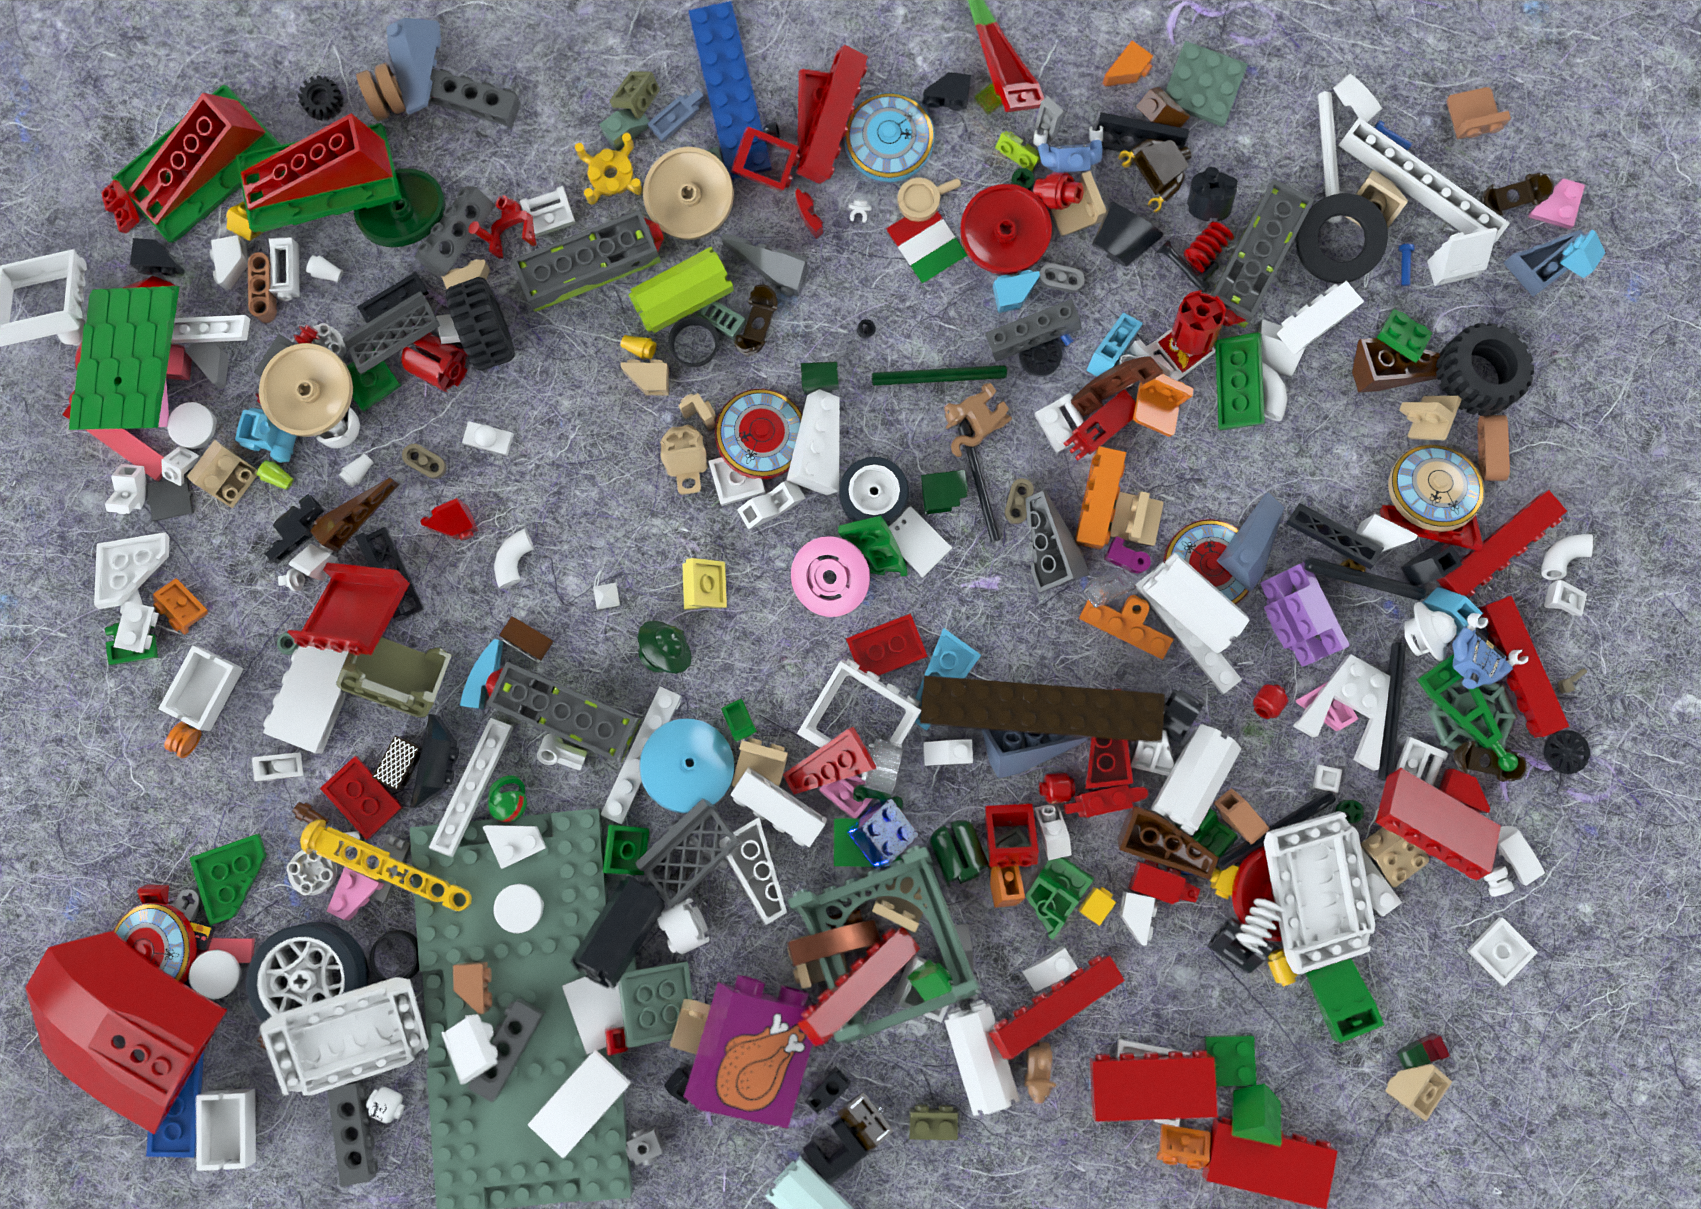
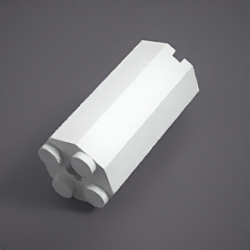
M1175 552L1165 563L1161 562L1153 571L1156 574L1154 578L1150 577L1142 586L1152 598L1216 654L1227 648L1232 643L1230 640L1234 636L1237 638L1250 621L1248 615Z
M1202 724L1195 727L1151 807L1152 812L1158 813L1189 835H1193L1198 830L1242 749L1231 737L1227 736L1225 740L1220 736L1221 731Z
M978 1000L970 1003V1008L961 1010L960 1007L947 1011L948 1016L944 1017L973 1115H978L977 1110H982L983 1114H990L1012 1106L1010 1101L1013 1099L1016 1103L1020 1101L1008 1060L1002 1058L988 1034L995 1029L993 1025L996 1023L990 1004H985L983 1000Z

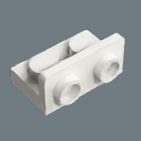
M125 601L114 647L144 653L145 649L149 650L153 636L149 635L151 626H156L159 613H155L156 608Z

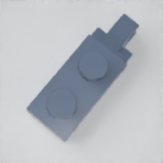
M699 89L690 96L687 94L684 96L680 95L649 121L648 127L664 143L700 110L699 106L705 101L704 95Z

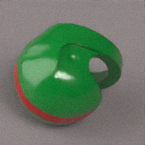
M503 776L495 781L488 791L490 814L498 821L505 823L520 819L527 807L525 785L517 776ZM514 783L519 786L518 791L500 793V788L505 784Z

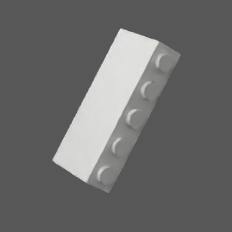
M299 646L292 654V665L289 671L283 676L281 691L274 697V708L264 721L265 729L263 733L313 753L322 754L348 693L336 685L348 652L338 653L332 649L319 650L311 646L307 648Z

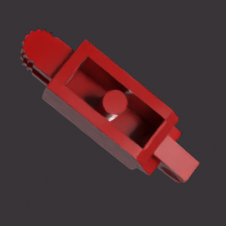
M1128 784L1080 793L1078 796H1074L1075 802L1064 804L1065 814L1078 812L1079 817L1087 818L1133 808L1132 803L1148 797V789L1143 786L1129 788Z

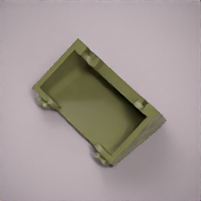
M381 637L372 655L360 654L358 656L348 652L336 685L341 690L415 717L424 718L428 715L435 701L452 654L438 647L429 649L425 654Z

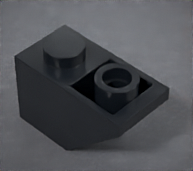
M948 72L923 91L922 104L931 108L941 106L949 107V109L954 111L966 110L971 75Z
M133 238L130 265L137 269L138 273L153 275L154 272L169 277H174L175 274H184L185 270L156 239Z
M1438 542L1401 566V569L1409 583L1417 586L1443 578L1463 564L1452 545Z

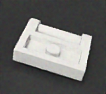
M563 186L557 187L556 191L529 200L527 198L520 200L522 209L533 217L535 238L576 224ZM558 199L561 201L555 205L531 212L532 208Z
M1071 393L1034 414L1056 453L1074 445L1073 442L1069 446L1063 444L1073 434L1059 408L1066 407L1077 427L1085 422L1079 411L1071 403L1073 398Z
M1407 737L1395 771L1403 768L1416 777L1421 778L1430 754L1434 758L1425 782L1433 786L1443 760H1446L1448 753L1414 738Z

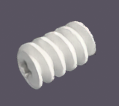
M1255 899L1254 904L1258 908H1250L1249 911L1253 916H1246L1245 918L1249 925L1242 924L1240 927L1245 934L1237 933L1236 938L1252 951L1263 954L1258 949V946L1267 947L1263 937H1272L1267 929H1276L1271 921H1280L1281 919L1277 916L1276 912L1284 913L1285 910L1265 899Z

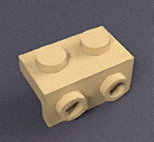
M698 393L695 395L689 394L681 400L682 403L678 406L685 419L698 413L708 431L716 427L714 420L717 416L709 401L704 403Z

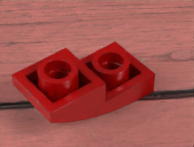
M113 180L101 192L106 211L114 213L118 231L127 234L140 220L135 206L119 181Z
M797 188L795 190V198L799 214L808 230L817 239L823 234V222L815 213L811 215L814 212L813 198L807 192L802 193Z

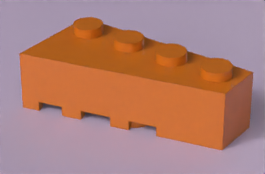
M1099 446L1093 454L1074 539L1077 545L1099 550L1104 547V544L1108 545L1111 535L1108 527L1109 523L1113 522L1116 509H1113L1115 500H1118L1120 493L1119 481L1124 474L1126 452Z

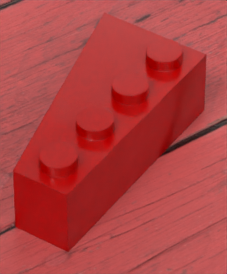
M1091 738L1085 789L1133 784L1128 741Z

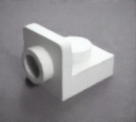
M177 447L162 459V476L168 481L181 486L184 484V474L196 465L200 459L199 455L185 447Z

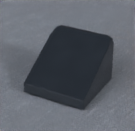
M678 1067L664 1087L671 1096L686 1105L689 1101L684 1097L690 1075Z

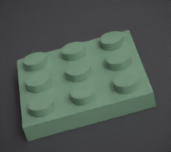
M1185 41L1165 93L1189 115L1224 127L1248 64Z
M688 961L638 969L623 974L618 985L626 1047L672 1039L683 1000H693Z

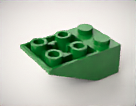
M1351 958L1305 972L1332 1040L1342 1043L1385 1026L1377 1005Z

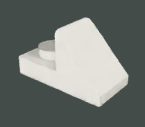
M1557 580L1548 587L1544 607L1562 609L1572 615L1582 616L1587 593L1563 580Z
M301 752L252 758L254 781H273L303 776Z

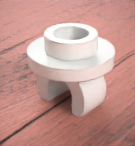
M854 199V203H849V208L853 209L850 214V220L854 221L855 214L861 213L863 215L862 222H866L868 217L866 211L871 210V206L867 205L866 200Z
M295 568L289 569L287 575L278 576L279 586L286 585L292 591H300L305 583L304 575Z

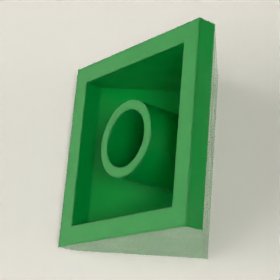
M610 824L603 873L644 876V871L639 870L635 863L647 852L650 828Z
M1265 1083L1234 1090L1232 1093V1135L1281 1146V1101Z

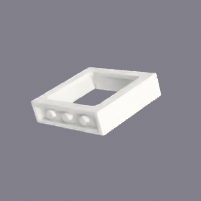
M74 249L0 266V347L80 329V319L83 317L81 307L82 302H84V273L87 270L84 259L80 258ZM67 277L64 311L10 322L13 291L15 289Z
M842 659L797 734L816 746L823 747L832 739L819 732L817 724L845 677L852 676L906 710L905 716L875 763L877 769L862 773L878 783L920 714L922 707L919 706L920 701L908 695L906 698L899 694L900 689L888 683L886 686L879 682L880 677L870 671L867 673L858 669L860 665L851 659H847V661Z

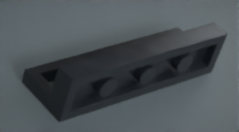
M1100 112L1096 131H1099L1100 126H1102L1103 131L1110 132L1114 138L1109 142L1102 141V148L1118 152H1131L1133 147L1147 139L1163 140L1164 142L1172 140L1181 149L1185 147L1189 135V129ZM1125 136H1131L1136 143L1130 147L1124 146L1120 139Z
M1301 503L1298 504L1286 523L1290 527L1370 570L1374 567L1384 549L1382 546Z
M383 527L369 535L365 533L356 535L357 543L369 567L385 569L383 562L386 555L392 556L396 561L393 570L398 571L399 568L401 575L410 583L408 588L411 594H408L406 590L392 616L393 619L402 621L424 610L425 608L387 528ZM381 535L386 540L383 550L375 548L372 542L373 539ZM405 596L412 597L417 607L405 612L402 605Z

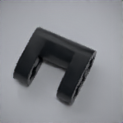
M1231 917L1214 933L1208 947L1250 974L1266 960L1272 951L1273 944L1263 938L1267 947L1258 946V949L1263 954L1247 948L1235 940L1242 924Z
M841 1117L833 1122L831 1126L844 1143V1146L832 1156L827 1158L814 1140H811L803 1147L807 1157L830 1185L869 1154L854 1136L853 1130L848 1128Z

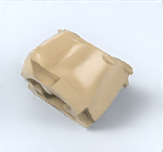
M691 425L671 427L660 441L661 460L667 470V474L672 477L677 476L679 494L697 493L701 490L699 473L705 472L708 468L703 436ZM691 478L696 482L694 487L684 488L682 486L683 481Z

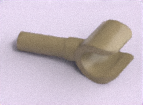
M1583 668L1570 678L1560 680L1558 687L1561 694L1576 690L1573 682L1585 675L1587 670Z

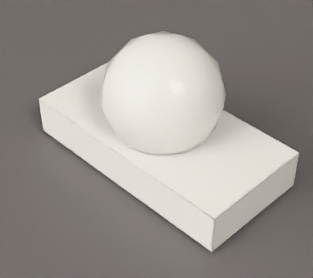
M468 421L462 443L508 456L514 434L489 425Z

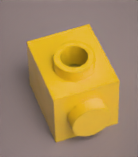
M242 201L228 210L226 214V229L248 241L264 233L260 231L253 232L249 228L245 202Z
M1232 865L1225 870H1221L1219 867L1214 869L1209 881L1212 882L1210 887L1216 890L1215 895L1228 900L1229 896L1232 897L1233 881L1239 867Z
M1093 887L1077 910L1100 926L1116 902L1111 899L1113 894L1105 888L1101 887L1099 890Z

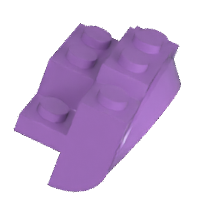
M1304 562L1260 583L1267 597V606L1264 609L1270 624L1284 649L1289 648L1294 651L1302 667L1350 646L1314 573L1304 569ZM1293 584L1297 589V592L1292 593ZM1319 634L1322 641L1314 638V636Z

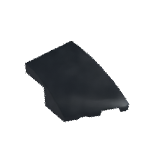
M1111 202L1092 245L1107 252V258L1127 267L1160 240L1164 233L1132 211L1115 202Z

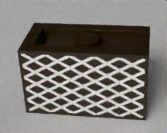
M395 735L372 778L395 790H404L420 760L422 747L402 736Z

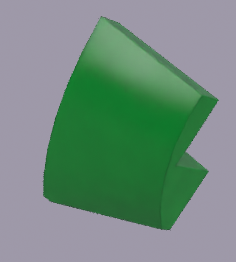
M882 516L839 525L838 534L842 539L849 541L861 551L867 561L870 574L885 575V572H900V576H907L908 571L901 551Z
M1210 808L1198 830L1193 834L1195 841L1214 853L1218 858L1238 838L1235 832L1218 821L1216 812Z
M834 818V867H888L889 864L902 860L881 818Z
M1064 857L1048 860L1025 895L1030 905L1034 907L1038 919L1042 921L1049 938L1052 940L1063 927L1067 918L1094 880L1091 875Z

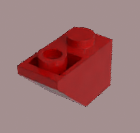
M1445 769L1438 788L1440 791L1478 813L1490 812V806L1476 777L1456 769Z

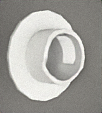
M1421 602L1415 603V617L1405 621V638L1409 647L1417 656L1431 652L1438 661L1445 660L1446 646L1457 635V626L1454 619L1444 612L1429 610ZM1413 635H1415L1419 648L1413 640Z

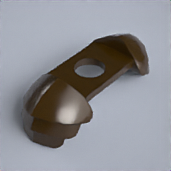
M1530 173L1526 175L1525 181L1496 189L1495 185L1492 184L1484 191L1480 202L1499 216H1502V211L1528 203H1532L1534 206L1541 204L1553 194L1554 182L1546 173ZM1509 190H1516L1518 192L1519 199L1517 202L1508 200L1507 193Z
M765 284L756 285L754 290L751 291L748 303L752 305V309L743 335L737 334L736 340H734V346L746 357L755 355L765 345L766 341L764 340L774 311L778 307L776 293ZM756 318L764 319V326L761 329H754L752 326Z
M1476 741L1463 743L1453 753L1454 761L1459 769L1466 774H1469L1470 770L1496 775L1497 779L1501 782H1513L1522 779L1527 770L1526 759L1511 749L1505 750L1507 753H1512L1517 757L1518 766L1515 770L1509 772L1499 767V757L1493 750L1475 747ZM1487 754L1490 758V763L1487 767L1483 768L1480 765V758L1482 755Z

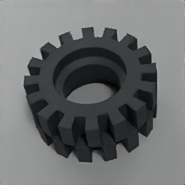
M316 75L317 80L313 76L309 77L311 82L308 83L305 80L303 82L305 87L300 86L299 88L301 93H298V98L302 108L311 118H316L318 121H321L322 118L325 121L329 120V115L332 118L336 117L334 112L340 113L339 106L343 107L341 100H344L339 88L326 76L322 78L321 75ZM327 92L329 98L324 104L315 105L313 103V98L317 93Z

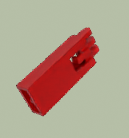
M1123 389L1072 432L1073 435L1063 444L1065 446H1069L1072 442L1075 444L1069 450L1071 454L1077 449L1081 451L1075 457L1077 461L1087 453L1090 455L1133 419L1136 405L1135 400ZM1098 423L1100 425L1099 428H1102L1104 431L1093 440L1092 438L1099 431L1096 428L1090 433H1087V431Z

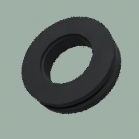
M1351 193L1333 194L1318 201L1310 208L1296 234L1297 254L1305 269L1314 277L1335 284H1342L1345 281L1352 282L1369 273L1382 259L1388 242L1387 224L1378 207L1370 200ZM1341 215L1356 220L1364 230L1365 237L1364 246L1359 255L1345 262L1329 259L1321 251L1318 242L1319 231L1324 222L1332 217Z

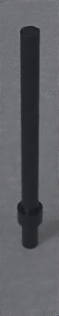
M965 417L959 424V436L972 437V427L968 425L967 418ZM965 445L991 543L997 542L1000 539L975 447Z

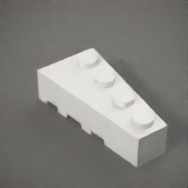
M819 389L807 395L786 481L824 495L839 491V397Z
M758 817L733 832L741 843L726 859L763 923L767 925L787 913L761 821ZM726 836L719 841V847L725 848L732 841Z

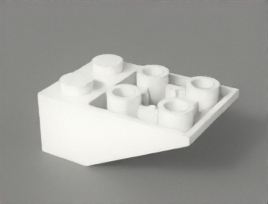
M1482 227L1472 231L1471 234L1464 235V232H1460L1450 236V239L1443 243L1442 247L1436 250L1434 255L1427 261L1434 286L1477 277L1484 272L1488 266L1497 229L1487 230L1486 227Z

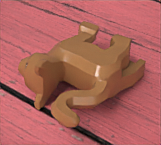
M991 383L984 384L981 387L982 392L967 397L960 404L948 403L944 406L945 419L948 423L946 429L960 424L966 417L975 433L974 437L962 435L952 441L951 450L957 457H962L960 445L964 444L971 447L979 445L990 433L1002 428L1012 420L1011 416L1006 414L1009 408L1004 401L998 403L996 410L993 412L987 407V401L996 393Z
M1038 1041V1047L1032 1046L1026 1050L1027 1073L1024 1076V1086L1028 1087V1094L1033 1101L1041 1104L1050 1096L1052 1088L1056 1087V1083L1050 1081L1052 1067L1049 1042Z

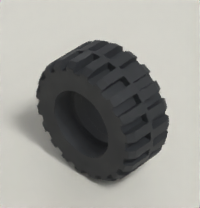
M476 277L449 287L445 292L449 313L460 342L474 368L484 371L511 361L515 357L512 338L498 301L486 279Z
M1477 323L1474 326L1465 328L1442 349L1436 367L1439 369L1436 372L1437 380H1441L1439 386L1442 391L1445 390L1447 396H1459L1462 399L1459 405L1460 410L1464 408L1467 410V413L1473 415L1478 412L1479 416L1495 415L1506 410L1528 391V387L1533 382V376L1531 375L1534 374V365H1531L1533 361L1532 355L1527 352L1528 346L1526 343H1522L1518 339L1520 336L1516 333H1510L1508 328L1504 326L1499 328L1498 324L1488 323L1487 325L1485 323ZM1471 355L1483 357L1493 365L1498 375V384H1492L1483 380L1475 372L1471 362Z

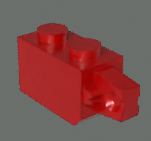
M1145 859L1144 863H1136L1128 889L1170 904L1179 902V899L1196 903L1200 889L1186 882L1185 878L1180 877V871L1168 867L1166 871L1157 868L1158 863Z

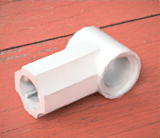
M547 734L542 740L537 758L545 765H553L557 762L580 771L587 752L564 744L562 738L557 735Z

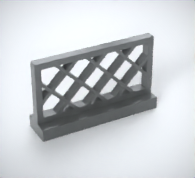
M419 291L342 339L350 351L357 370L362 374L441 325L434 314L432 306L423 293Z
M701 799L635 863L639 870L645 872L671 908L683 899L741 843L719 815L715 804L713 805L705 799ZM713 816L716 820L715 831H706L707 821ZM693 834H700L698 847H689L690 837ZM705 834L714 835L713 848H704ZM720 835H727L732 841L725 848H719ZM677 850H683L681 863H672L673 853ZM688 850L697 851L696 864H687ZM703 851H713L712 861L708 865H702ZM660 866H666L664 880L657 879L654 874ZM671 867H680L679 880H670ZM686 867L695 868V876L691 881H685ZM669 883L678 884V892L673 898L668 894Z

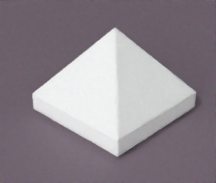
M616 583L593 587L597 610L620 606Z

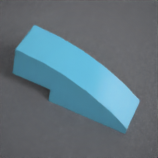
M494 639L480 655L468 676L460 706L484 710L487 692L486 682L492 672L500 669L504 642Z

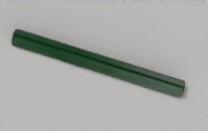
M1005 365L873 372L871 380L873 386L1005 379L1007 377V367Z

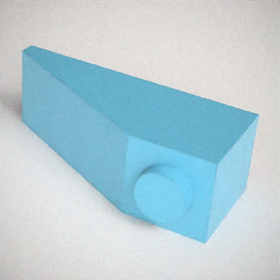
M1123 312L1094 352L1086 371L1099 376L1116 366L1143 323Z

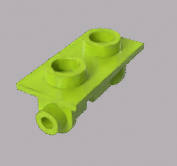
M1006 130L1002 132L995 149L1021 167L1027 168L1032 172L1036 163H1039L1041 160L1038 150L1028 143L1024 147L1022 145L1024 140L1016 136L1012 131L1008 132Z

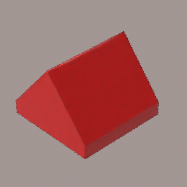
M144 885L138 888L137 893L142 904H168L169 885Z
M624 1026L605 1028L607 1054L614 1055L628 1051Z

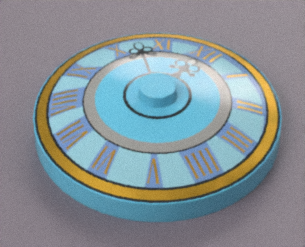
M899 93L873 95L858 104L852 116L847 120L846 126H848V130L844 138L848 157L861 173L874 180L896 182L907 179L923 168L932 153L934 128L930 116L917 101Z

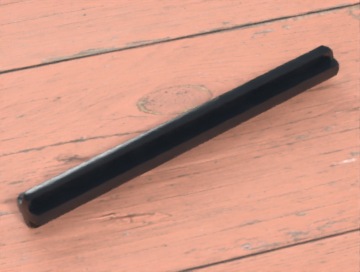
M1312 557L1304 562V569L1309 572L1418 601L1426 597V590L1423 587Z
M1394 642L1391 645L1388 674L1390 676L1378 772V779L1386 781L1387 776L1392 774L1394 770L1406 645L1400 642Z
M1326 791L1269 826L1270 830L1267 832L1307 820L1336 801L1335 796L1331 791ZM1266 833L1253 844L1246 840L1220 856L1217 862L1219 868L1225 870L1255 850L1263 847Z

